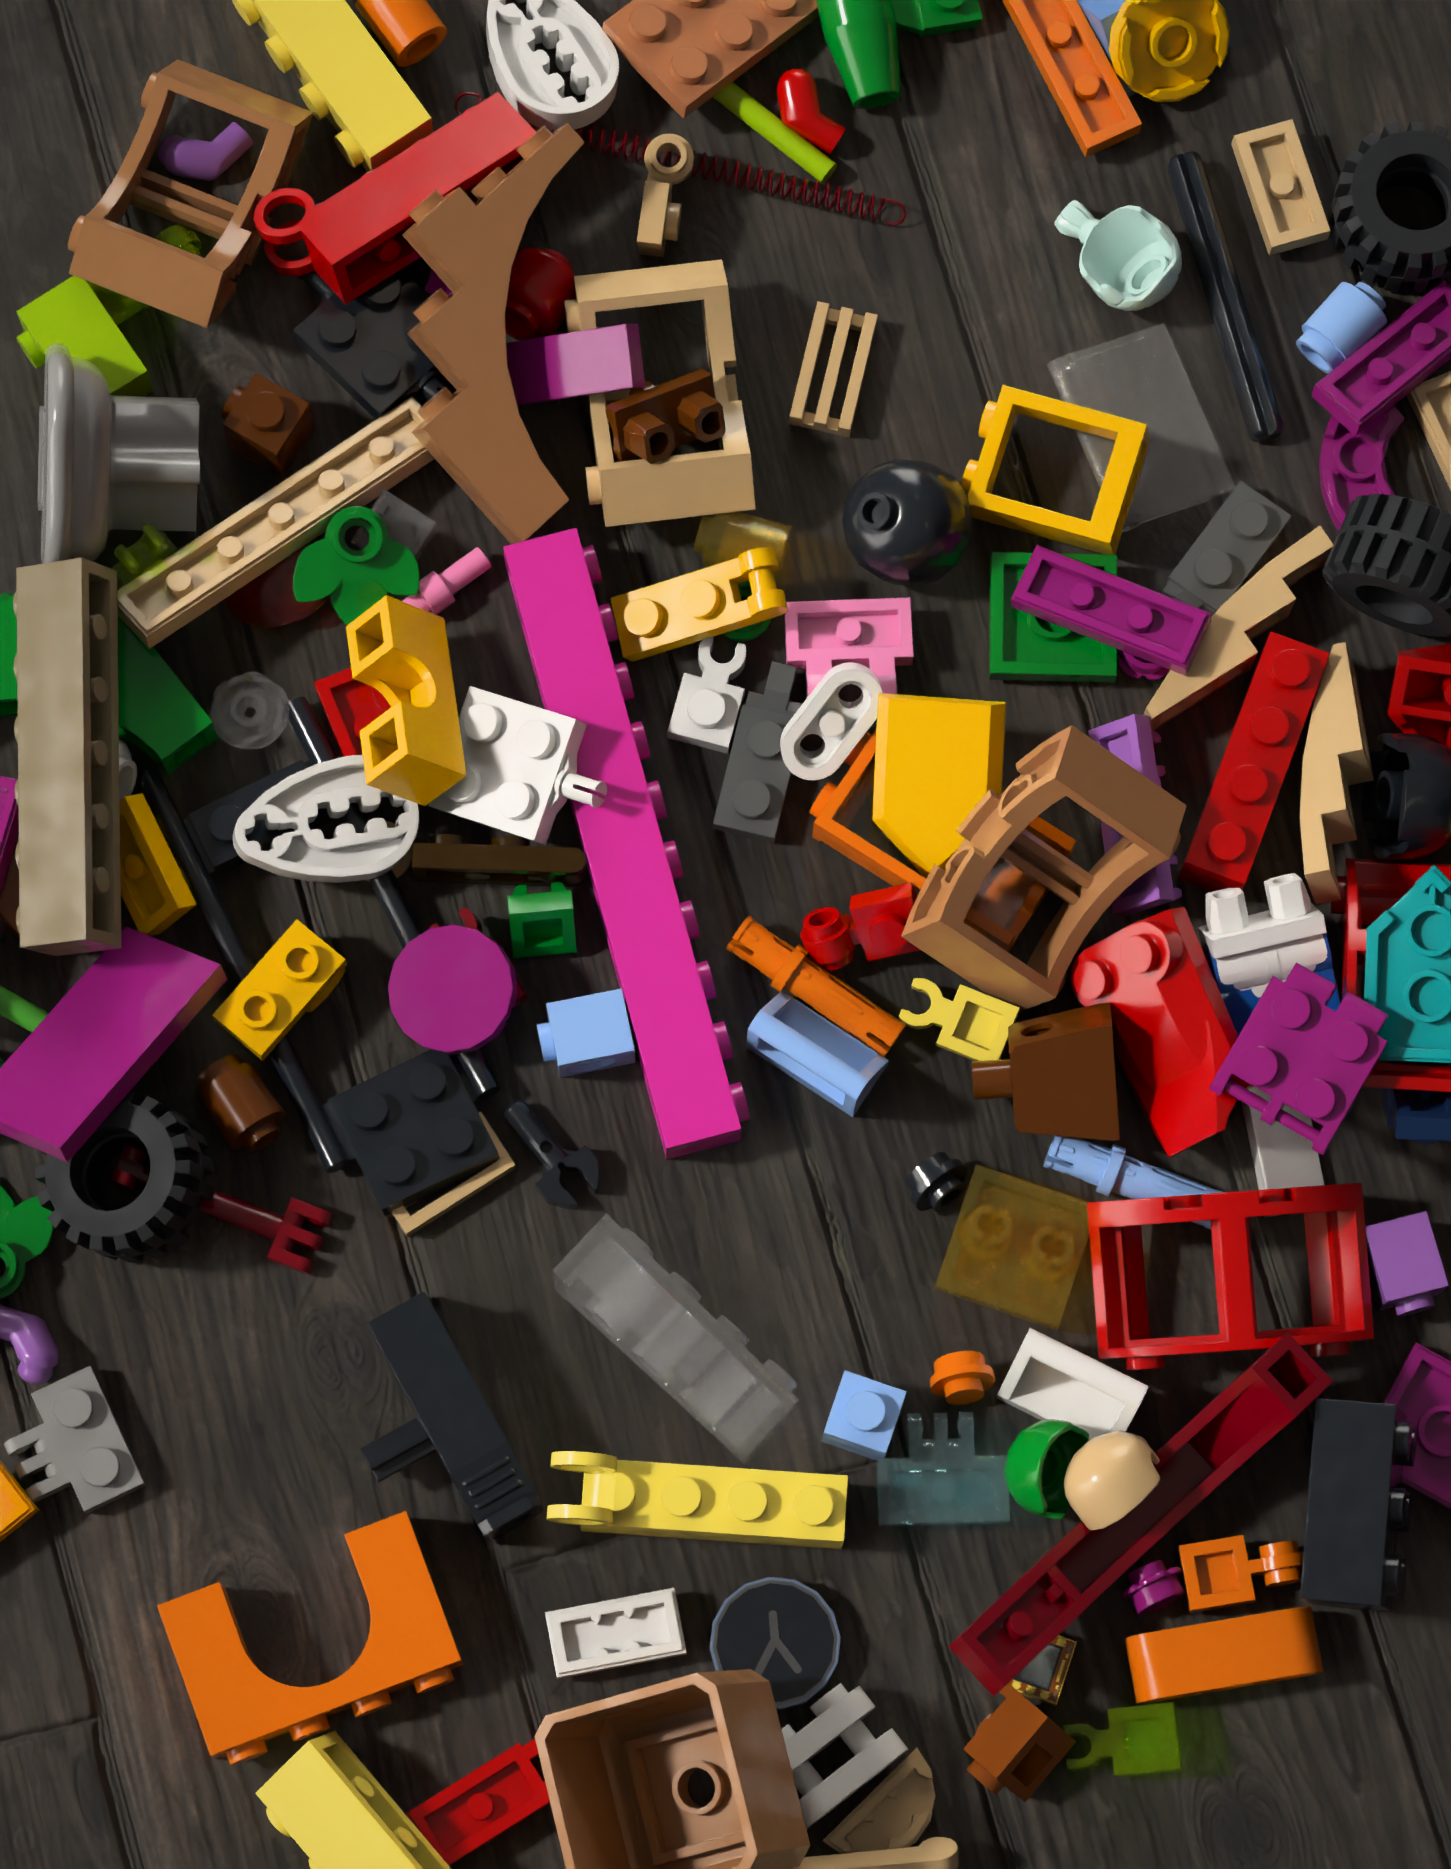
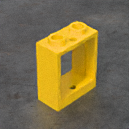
M1002 385L997 403L988 401L982 414L979 437L985 438L979 461L969 460L961 482L962 488L968 495L970 505L968 510L971 517L1097 553L1115 555L1151 442L1147 424ZM1016 414L1115 440L1091 521L991 494Z

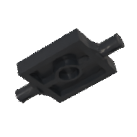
M402 269L346 305L315 270L298 276L322 300L318 308L293 329V340L375 419L380 418L411 396L415 399L423 395L427 400H430L444 387L452 394L454 393L440 378L442 373L407 334L420 322L413 312L430 296Z

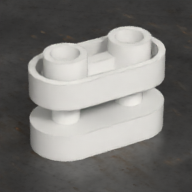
M840 1683L810 1707L817 1718L803 1729L795 1733L789 1724L782 1728L795 1786L803 1796L799 1799L806 1830L908 1750L893 1728L875 1739L861 1719L868 1715L876 1706L860 1686L848 1693ZM841 1737L855 1756L823 1780L809 1760L837 1738Z

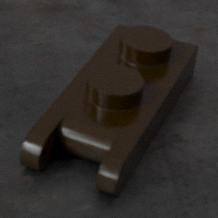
M435 834L428 837V843L413 842L412 870L415 882L551 886V882H561L564 887H577L584 883L587 876L586 858L580 849L530 846V840L522 837L500 836L492 838L491 845L466 844V838L459 835Z

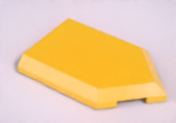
M878 694L872 820L925 878L928 877L934 864L944 870L946 869L945 865L965 839L956 830L990 789L998 795L1002 794L1007 702Z

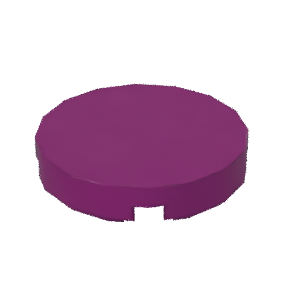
M454 924L428 929L409 941L393 964L388 984L391 1012L403 1033L424 1048L450 1055L477 1051L497 1038L507 1025L505 1022L510 1016L511 1009L515 1007L518 995L515 968L503 948L476 929Z

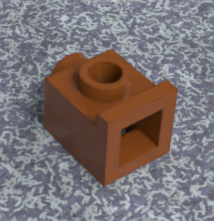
M1008 1683L999 1691L1006 1699L994 1713L988 1715L980 1723L974 1737L963 1748L974 1759L966 1770L996 1796L1006 1786L1023 1802H1026L1076 1741Z

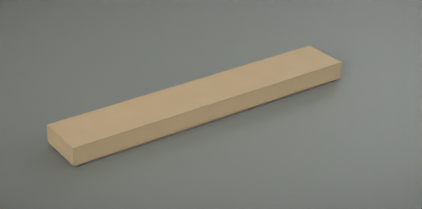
M411 396L117 591V615L150 649L326 532L328 523L339 511L352 506H365L434 460L435 458L412 433L424 421L418 413L422 406Z

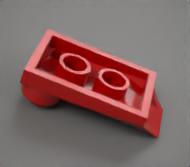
M1185 907L1168 909L1130 924L1081 952L1076 957L1071 968L1070 980L1073 992L1079 1002L1085 1007L1110 1002L1114 1050L1150 1129L1162 1145L1168 1158L1225 1130L1229 1115L1238 1099L1225 1091L1219 1096L1210 1091L1209 1087L1238 1035ZM1236 1075L1231 1079L1246 1089L1254 1087Z

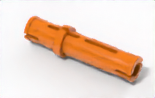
M748 916L733 935V940L726 947V950L734 953L773 980L770 985L779 992L786 989L883 1057L886 1056L900 1036L899 1034L902 1033L907 1025L807 957L808 951L803 946L798 944L796 948L792 947L757 923L751 916Z

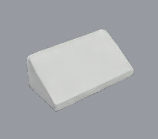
M1255 1086L1248 1089L1268 1102L1272 1097ZM1242 1102L1259 1190L1324 1185L1318 1152L1311 1149L1314 1143L1277 1121L1272 1126L1260 1120L1262 1115L1260 1111ZM1286 1104L1284 1105L1282 1110L1312 1126L1311 1118ZM1278 1215L1264 1216V1218H1266V1217H1272V1216H1278Z

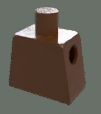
M1110 1002L1014 1023L1008 1027L1010 1059L972 1062L974 1100L1013 1098L1015 1130L1030 1134L1108 1141L1120 1140Z

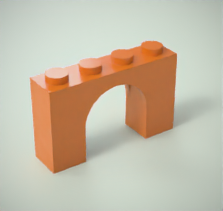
M406 1511L344 1534L368 1599L371 1615L370 1632L366 1645L357 1661L341 1676L327 1683L311 1687H296L279 1683L263 1674L250 1657L228 1594L220 1582L157 1605L210 1756L216 1760L227 1756L230 1765H236L268 1752L264 1741L290 1732L293 1742L302 1740L329 1729L330 1725L327 1717L352 1708L355 1718L361 1717L391 1705L392 1701L389 1693L414 1684L417 1694L455 1680L451 1669L464 1664Z

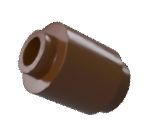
M230 1054L215 1061L198 1075L195 1080V1084L201 1091L198 1100L232 1150L247 1148L250 1153L257 1152L267 1147L280 1136L282 1131L279 1125L284 1120L286 1113L252 1063H243L238 1054Z

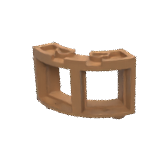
M177 59L158 73H152L141 97V107L146 110L119 171L97 205L86 216L81 215L76 220L68 240V250L74 252L69 274L207 328L224 310L237 290V283L229 279H234L236 274L239 275L245 264L252 265L264 242L254 222L255 208L260 200L269 193L282 189V187H288L314 112ZM176 93L269 129L257 164L239 205L147 170L164 130ZM132 205L219 240L209 254L203 258L119 225V222L128 206ZM267 217L266 224L271 227L272 218Z
M1073 725L1056 733L1016 763V769L1021 775L1001 795L990 789L971 810L956 830L959 835L965 838L945 865V870L934 864L915 900L901 935L902 938L989 996L1019 1007V1012L1056 998L1065 984L1066 971L1075 953L1100 916L1136 879L1158 864L1170 859L1181 839L1179 829L1187 805ZM1065 796L1124 836L1089 872L1025 829L1043 811ZM1000 857L1065 901L1042 935L1027 965L964 923L978 890Z

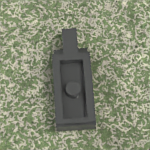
M1240 480L1170 574L1167 585L1161 594L1209 612L1212 617L1221 605L1243 586L1283 532L1291 519V515Z
M772 661L764 694L749 691L746 705H742L713 821V829L770 843L775 842L792 773L782 759L780 739L785 726L802 705V703L790 701L797 667Z

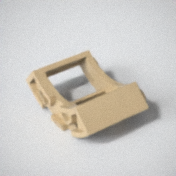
M722 259L574 276L576 299L564 300L568 333L596 329L595 312L701 300L709 373L713 377L715 399L723 406L726 428L724 436L718 438L720 450L673 455L653 464L648 463L644 459L614 462L609 431L611 425L606 415L605 405L629 397L630 389L588 395L596 466L585 467L590 505L602 504L605 527L755 510L751 452L746 432L742 400H738L735 374L725 375V368L736 367V355L728 282Z

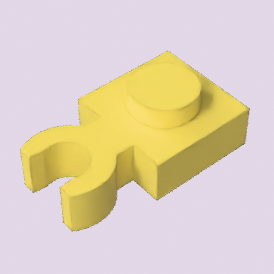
M924 978L913 979L912 989L928 995L931 1000V1006L927 1012L919 1015L901 1009L899 1014L900 1020L914 1029H925L932 1025L942 1028L936 1042V1046L973 1061L1000 1060L1009 1038L1008 1027L1015 1023L1020 1011L1019 1007L961 984L954 1000L951 1001L942 996L940 989L932 981Z

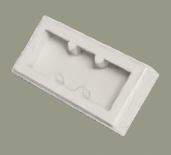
M675 1588L545 1612L557 1679L687 1654Z

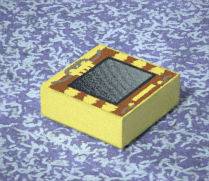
M1058 1635L1009 1684L1024 1696L1056 1706L1077 1642Z

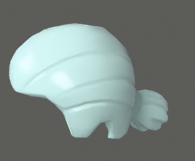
M1073 200L1055 220L1054 225L1061 234L1079 239L1083 244L1079 260L1080 272L1097 296L1109 306L1124 311L1141 310L1161 301L1174 288L1182 267V253L1177 238L1167 225L1141 207L1131 205L1120 207L1099 220L1095 219L1082 203Z

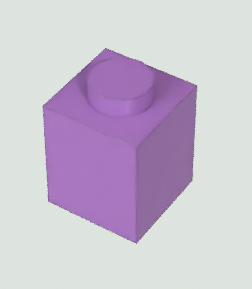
M1427 1211L1365 1227L1370 1289L1377 1311L1395 1307L1397 1316L1401 1317L1435 1307L1433 1297L1440 1295L1449 1285Z

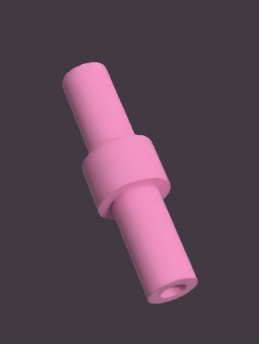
M476 547L440 574L432 571L419 580L417 594L409 595L402 601L437 615L455 602L453 596L455 593L492 566L485 554Z

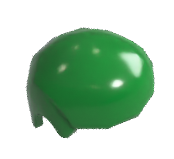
M1055 1419L1040 1420L1019 1432L1007 1452L1004 1476L1008 1491L1024 1510L1050 1519H1064L1066 1517V1511L1072 1507L1065 1495L1064 1477L1074 1454L1087 1443L1089 1433L1073 1425L1071 1422Z

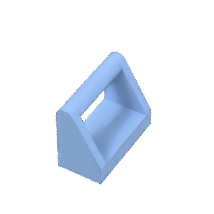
M784 991L777 994L757 1013L747 1032L746 1048L851 1117L855 1115L889 1062L888 1059Z

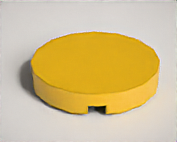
M1126 0L1111 26L1109 53L1114 71L1128 88L1155 102L1180 101L1200 92L1210 82L1207 78L1213 73L1216 65L1221 67L1228 53L1230 27L1225 9L1218 0Z

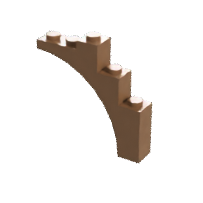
M569 123L558 128L553 133L544 125L530 136L516 150L523 158L519 164L508 174H505L500 167H497L472 189L471 193L478 199L475 204L460 187L451 191L445 197L435 189L408 213L416 223L402 235L452 291L448 296L440 288L413 312L420 322L407 333L457 390L452 394L444 387L418 410L424 421L412 433L510 544L527 540L569 501V498L540 460L519 415L507 367L505 311L511 268L527 221L552 178L585 143Z

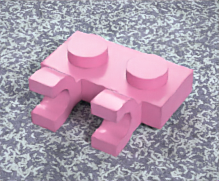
M910 597L786 602L788 611L784 613L786 664L797 667V669H806V699L830 669L839 664L849 662L869 667L878 677L883 693L897 694L895 666L913 665Z

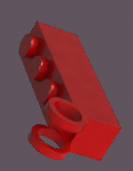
M497 92L476 106L467 109L462 115L427 137L416 141L411 147L378 168L367 172L359 180L322 203L315 205L309 194L296 188H283L269 193L257 204L254 211V222L258 233L266 240L265 253L270 266L276 272L285 276H301L315 270L346 305L421 257L402 236L416 223L408 214L435 189L445 197L458 187L475 204L478 199L471 193L472 189L497 167H500L505 174H508L523 160L516 150L536 131ZM294 203L306 209L302 220L284 223L276 229L266 224L268 214L280 205ZM301 239H304L309 256L298 261H286L277 256L280 245L291 244Z

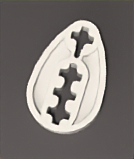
M488 0L486 35L489 58L494 75L507 102L527 122L538 127L545 125L549 130H557L567 123L573 129H578L595 122L606 113L613 103L617 92L619 59L612 41L589 13L574 0H515L518 3L527 1L525 17L523 12L514 3L506 5V0ZM543 43L547 49L556 47L555 62L558 69L562 72L571 70L570 87L576 95L585 94V101L578 103L573 96L564 98L565 83L562 76L558 73L549 75V56L543 49L535 51V44Z
M363 755L344 756L308 767L290 775L265 791L238 818L233 831V845L237 854L245 862L279 876L311 882L332 883L368 880L381 876L393 869L408 852L418 829V804L366 785ZM381 797H389L392 806H403L405 813H402L397 818L394 828H387L384 818H373L367 822L364 833H356L353 824L346 823L337 826L333 833V839H324L321 830H311L308 823L315 821L318 809L327 808L330 818H340L346 815L350 803H358L361 812H373L378 808ZM256 820H264L265 826L270 830L289 828L295 830L294 832L283 833V835L275 837L269 851H261L258 841H247L245 835L253 831Z

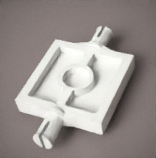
M472 686L469 687L459 716L467 776L430 802V807L546 845L556 814L567 802L568 798L591 805L593 808H599L604 803L605 799L584 792V790L588 789L607 795L606 783L576 774L577 753L587 726L586 723Z

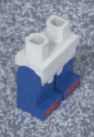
M1296 873L1277 876L1264 881L1269 910L1248 915L1244 892L1240 888H1226L1206 894L1207 925L1198 927L1200 942L1238 1036L1272 977L1274 976L1285 982L1296 962L1336 984L1331 951L1326 936L1324 915L1311 903L1305 885ZM1337 988L1327 1004V1007L1334 1011H1337L1341 1004Z

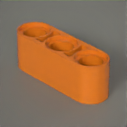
M1311 1606L1159 1630L1125 1638L1137 1704L1289 1680L1324 1672Z

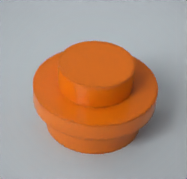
M958 1351L938 1358L933 1364L935 1373L929 1380L931 1392L934 1395L946 1398V1402L949 1404L963 1405L982 1399L984 1391L995 1383L993 1368L986 1365L985 1356L977 1351Z

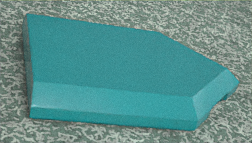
M1433 865L1388 911L1386 910L1367 928L1364 1001L1389 1015L1378 1036L1389 1042L1379 1060L1451 1063V881L1436 865Z

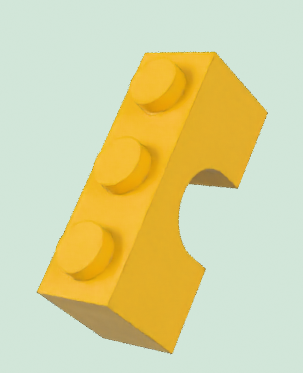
M386 595L346 626L352 678L374 687L385 697L391 708L359 731L366 785L426 806L467 776L445 620L438 615Z

